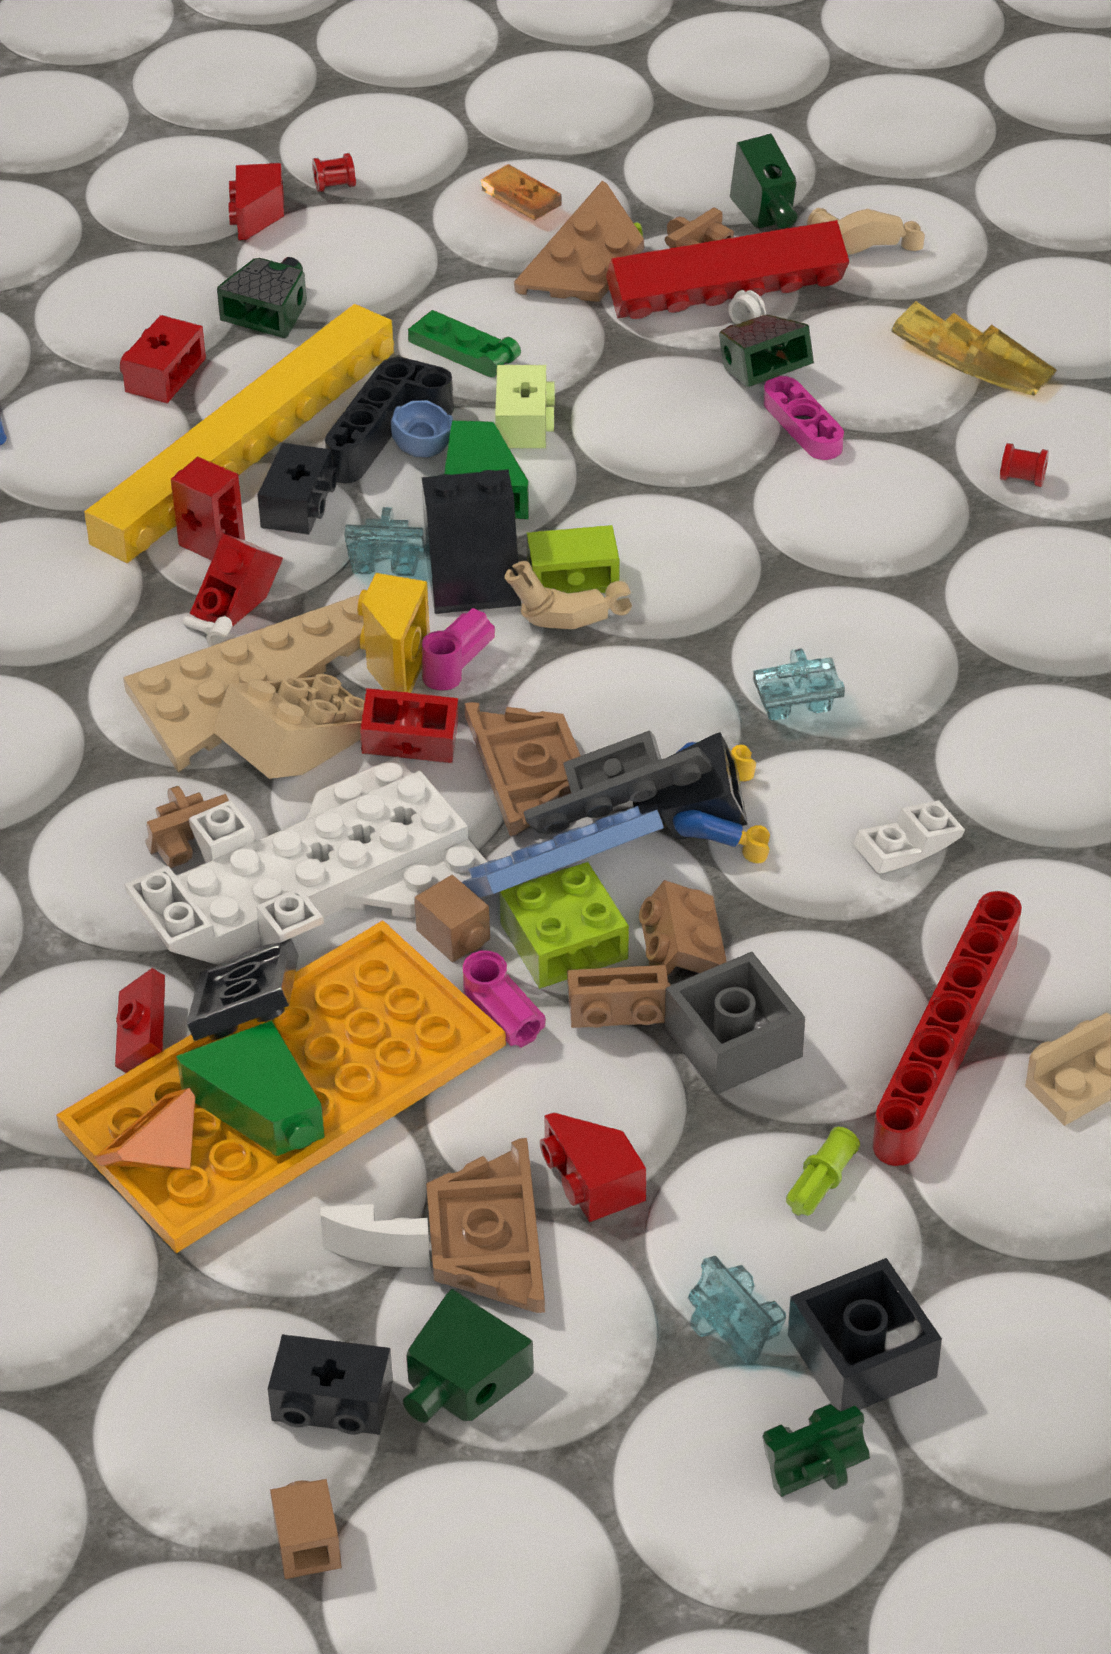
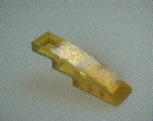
M917 301L895 321L891 330L892 333L925 354L963 373L996 386L1035 396L1057 372L1054 367L992 324L982 333L955 313L944 321Z

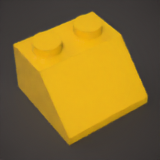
M375 573L368 590L363 589L358 599L357 612L359 616H363L364 622L360 635V648L366 650L368 671L384 690L411 693L422 669V640L430 633L427 581Z

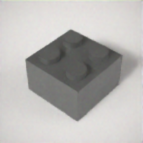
M753 952L744 954L666 987L665 1029L716 1095L803 1057L805 1016Z

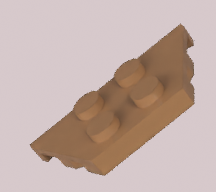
M601 181L514 281L515 292L527 295L528 289L550 291V297L566 299L568 297H576L584 301L600 302L609 291L606 274L611 258L639 254L645 249L644 238L606 182Z
M465 703V718L510 836L517 835L530 826L524 817L523 812L525 810L571 794L563 762L581 755L564 714L545 711L529 712L522 708L507 707L505 715L480 712L479 703Z
M519 1138L511 1142V1151L489 1162L482 1156L467 1163L458 1172L447 1173L426 1183L434 1281L535 1313H545L527 1138Z

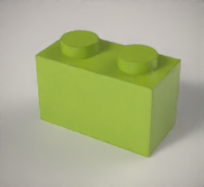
M613 525L526 532L527 562L531 565L533 572L544 588L556 589L568 594L593 589L599 590L600 593H606V589L611 583L619 581L620 558Z

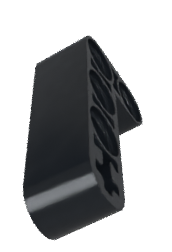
M392 357L381 362L325 437V448L331 449L332 467H336L338 471L337 483H353L364 476L392 437L391 420L397 406L401 407L410 401L428 400L442 407L447 415H452L454 403L451 372L440 366L403 357Z

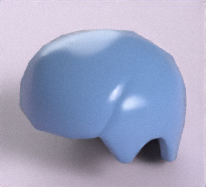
M428 400L410 401L401 407L397 406L391 420L392 438L401 451L414 457L429 458L438 455L449 444L453 417L447 415L442 407Z

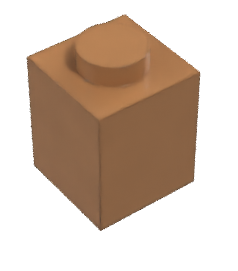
M453 874L414 897L416 931L452 963L469 952L478 950L485 942L490 940L489 906Z
M327 1479L311 1482L300 1480L292 1482L285 1487L270 1489L273 1517L285 1579L342 1568L338 1532Z

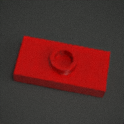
M153 967L119 991L118 1013L116 1017L115 1067L125 1073L163 1051L165 975Z

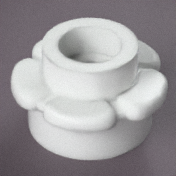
M751 290L737 292L728 308L729 315L736 325L766 315L764 301Z

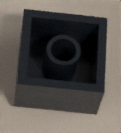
M887 1258L790 1296L788 1337L830 1403L838 1410L843 1411L854 1405L861 1410L937 1378L942 1338Z

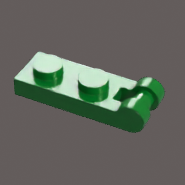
M434 310L428 312L408 328V342L491 378L497 375V365L512 363L521 355V347L512 337H504L501 340Z

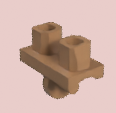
M713 207L690 222L681 216L670 220L667 224L668 236L664 240L669 248L734 238V231L722 225V211Z
M179 786L169 788L167 791L169 803L156 807L155 810L158 818L147 821L146 824L148 838L145 839V843L150 854L159 852L170 868L187 863L192 859L193 854L188 841L195 839L190 827L189 818L229 801L226 794L204 801L200 792L185 797Z

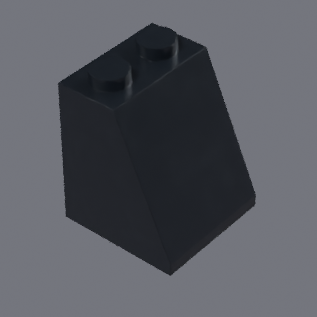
M509 469L421 477L425 554L434 613L470 611L472 608L482 610L521 606V599L505 579L508 569L512 570L515 576H518L512 566L519 562L514 495Z

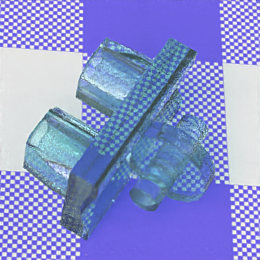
M383 507L381 519L366 518L365 525L345 524L344 537L352 572L355 574H371L375 572L376 558L391 559L392 573L398 576H414L419 560H425L423 527H409V520L394 519L393 507Z
M802 648L790 651V663L753 670V682L767 716L771 721L788 718L791 714V706L806 704L808 711L814 713L831 711L834 699L844 697L845 695L844 683L837 675L832 657L807 660Z
M716 1255L703 1259L701 1263V1278L688 1296L690 1303L696 1309L691 1316V1328L701 1337L717 1332L746 1364L758 1360L765 1342L780 1334L786 1320V1312L775 1300L758 1303L752 1296L755 1288L753 1276L743 1265L727 1268Z

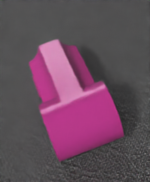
M472 608L468 613H462L444 631H434L423 638L422 681L426 686L435 690H449L460 684L462 681V669L495 638V626L490 623L484 612Z
M478 951L465 959L463 963V994L506 1032V1042L510 1046L517 1045L522 1048L535 1041L539 1032L545 1028V1015L507 974V963L504 958L492 951Z

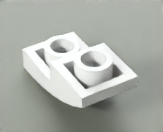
M940 801L901 808L896 823L858 830L853 845L878 874L911 865L939 852L960 839L965 829Z
M348 1203L339 1206L320 1207L323 1246L325 1249L338 1255L370 1264L404 1268H430L428 1218L409 1219L401 1217L393 1220L375 1221L374 1204L356 1205Z

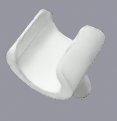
M186 615L183 619L185 626L207 634L206 640L210 647L236 638L235 634L229 633L233 625L232 621L226 616L218 618L215 623Z

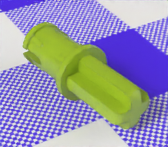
M834 1127L816 1155H810L803 1163V1173L786 1195V1203L792 1208V1213L797 1216L801 1214L811 1215L829 1189H834L841 1183V1172L860 1147V1141L852 1131L844 1127Z

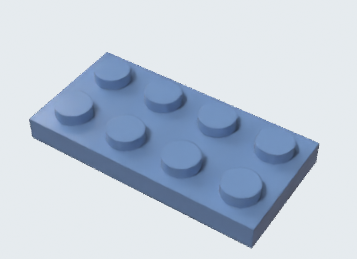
M637 806L622 812L619 811L597 819L595 823L581 828L577 827L553 836L554 839L524 847L512 852L509 856L468 869L471 878L462 881V883L478 897L495 894L660 830L664 826L658 810L641 814Z

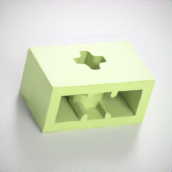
M497 365L495 425L509 448H546V432H554V407L547 406H555V381H547L546 365Z

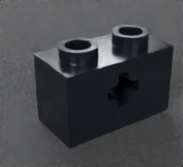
M282 442L257 494L261 528L310 534L316 519H321L324 515L328 493H333L337 485L338 471L336 467H332L331 449Z
M282 1334L267 1388L271 1420L299 1428L315 1426L337 1429L352 1435L360 1433L380 1435L393 1383L391 1348Z

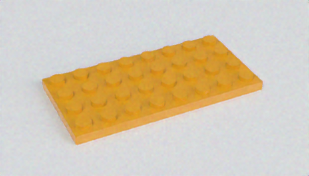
M382 920L296 971L290 1004L285 1007V1011L281 1015L272 1019L273 1024L321 1103L325 1138L312 1142L307 1147L294 1149L276 1156L195 1103L190 1169L100 1166L94 1158L162 1097L181 1090L176 1056L217 1041L211 1040L209 1036L194 1041L192 1035L187 1036L56 1114L58 1128L172 1250L178 1253L506 1046V1032ZM255 1018L239 1024L238 1029L228 1036L265 1022H258Z

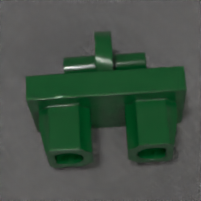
M831 1403L818 1408L809 1417V1425L794 1432L782 1424L764 1431L762 1437L765 1455L770 1465L773 1488L781 1497L822 1479L825 1480L830 1488L837 1490L848 1483L847 1468L870 1459L869 1450L863 1435L864 1414L855 1405L843 1411L838 1410Z

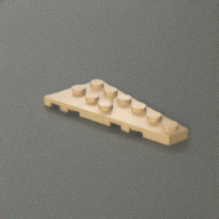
M359 595L123 677L126 693L177 772L190 765L189 757L201 749L205 748L210 751L222 743L221 739L212 731L228 684L248 683L253 679L263 681L283 680L287 676L295 678L315 677L317 674L325 673L326 664L336 657H348L360 649V635L364 622L363 616H359L357 612Z

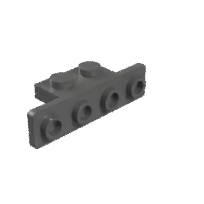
M649 730L563 762L571 794L530 808L523 813L526 822L537 833H559L567 829L571 822L585 817L598 818L605 816L617 805L628 801L641 802L654 797L658 790L674 784L683 786L694 783L701 778V774L712 770L711 762L699 747L662 759L656 738Z

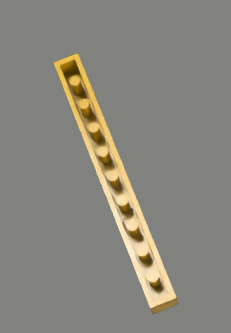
M357 304L350 306L85 510L89 545L127 564L140 553L147 550L160 537L176 527L171 478L179 470L199 456L238 475L243 473L394 353L392 320Z

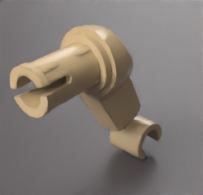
M816 208L811 212L807 220V225L838 220L848 255L861 252L873 245H896L901 237V246L904 249L918 251L924 246L925 234L921 231V227L917 222L908 221L903 225L902 219L899 216L871 209L856 211L839 220L824 208Z
M527 561L518 562L512 566L518 576H515L510 569L505 574L506 581L512 586L523 602L521 614L530 623L539 627L576 629L607 619L609 609L614 614L626 615L632 608L629 598L616 600L631 593L628 584L623 581L611 583L607 587L606 597H604L597 589L568 594L556 589L544 588Z

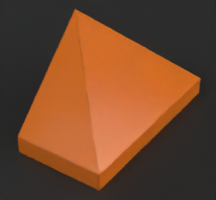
M190 1088L166 1094L94 1157L100 1166L190 1169L195 1095Z

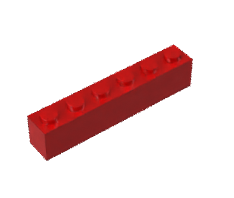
M838 220L611 258L606 279L617 319L624 317L641 319L649 316L652 312L668 310V312L676 313L693 305H720L728 299H733L734 295L741 290L745 292L751 290L761 297L765 293L774 291L791 293L803 286L818 284L821 287L830 286L842 280L850 261Z

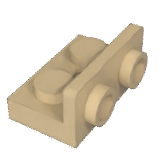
M1108 1012L1091 1021L1085 1020L1079 1023L1071 1032L1052 1042L1047 1041L1040 1044L1029 1057L1025 1087L1064 1126L1111 1100V1015Z

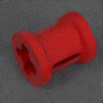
M344 153L342 158L321 161L319 158L312 159V171L317 192H324L325 187L344 184H347L349 187L356 186L355 168L350 153Z
M1007 443L1002 457L1000 480L1007 481L1011 477L1034 481L1035 486L1042 487L1048 465L1049 450L1042 449L1038 453L1015 449L1014 444Z

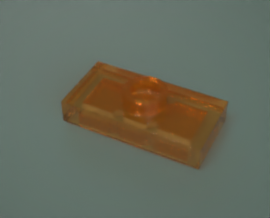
M510 164L481 179L482 191L534 221L562 205L561 193Z

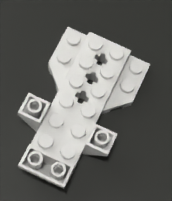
M397 756L318 790L304 821L256 842L254 828L232 800L189 818L190 827L206 863L177 876L167 865L124 885L127 894L169 951L219 965L259 946L281 943L324 924V917L344 908L365 911L366 905L392 909V916L413 918L415 917V896L452 874L461 882L470 879L471 875L468 869L483 864L487 860L469 841L467 824L420 770L412 773Z

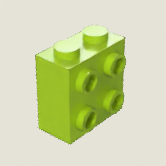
M589 862L564 868L499 892L500 924L539 989L567 980V970L598 969L629 959V925Z

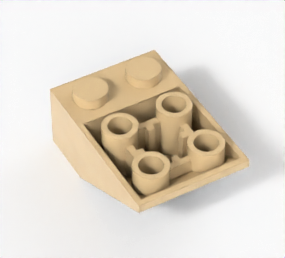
M317 674L315 677L306 678L287 676L283 680L271 681L253 679L248 683L228 684L212 732L269 779L303 775L361 740L360 728L365 700L354 697L341 687V682L337 678L327 674Z

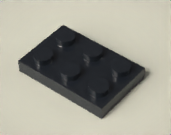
M291 938L200 972L186 1023L194 1041L207 1036L211 1040H218L235 1032L239 1024L255 1018L258 1022H266L278 1017L285 1011V1007L290 1004L299 957Z

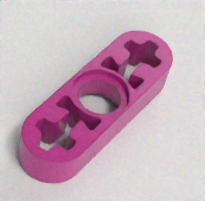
M778 376L766 381L764 385V407L810 456L816 459L830 460L838 457L843 451L844 430L839 423L796 379L788 376ZM795 416H809V417H812V418H811V419H805V420H804V419H797V418H794V417H795Z

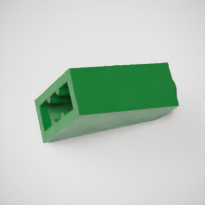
M452 420L444 474L453 475L482 472L484 470L509 469L514 495L515 519L529 520V481L495 423L488 421Z
M272 1020L176 1056L181 1090L190 1088L195 1095V1103L274 1155L279 1156L294 1149H301L307 1147L312 1142L325 1138L321 1103Z

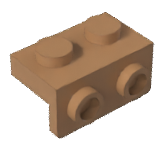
M664 880L652 896L644 900L639 912V921L642 924L649 966L666 965L668 976L676 966L702 973L727 962L712 895Z
M666 965L567 970L571 1028L665 1023L666 987L671 986L668 983Z

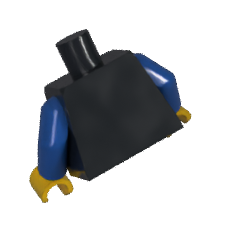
M721 732L715 733L699 742H688L673 754L676 755L699 747L710 760L711 771L701 774V778L694 783L683 786L674 784L658 790L657 794L648 800L633 802V807L638 806L641 814L658 810L660 818L665 820L674 838L680 840L686 838L707 839L731 847L741 844L743 845V856L753 863H763L768 857L770 833L767 828L762 825H754L747 831H744L742 828L748 822L740 781H750L753 779L756 762L751 759L752 752L746 745H736L730 751Z

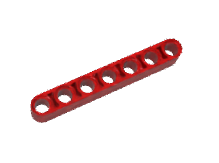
M991 891L979 899L878 1104L872 1148L875 1156L888 1165H906L912 1162L919 1154L1017 947L1022 905L1015 895L1004 891Z

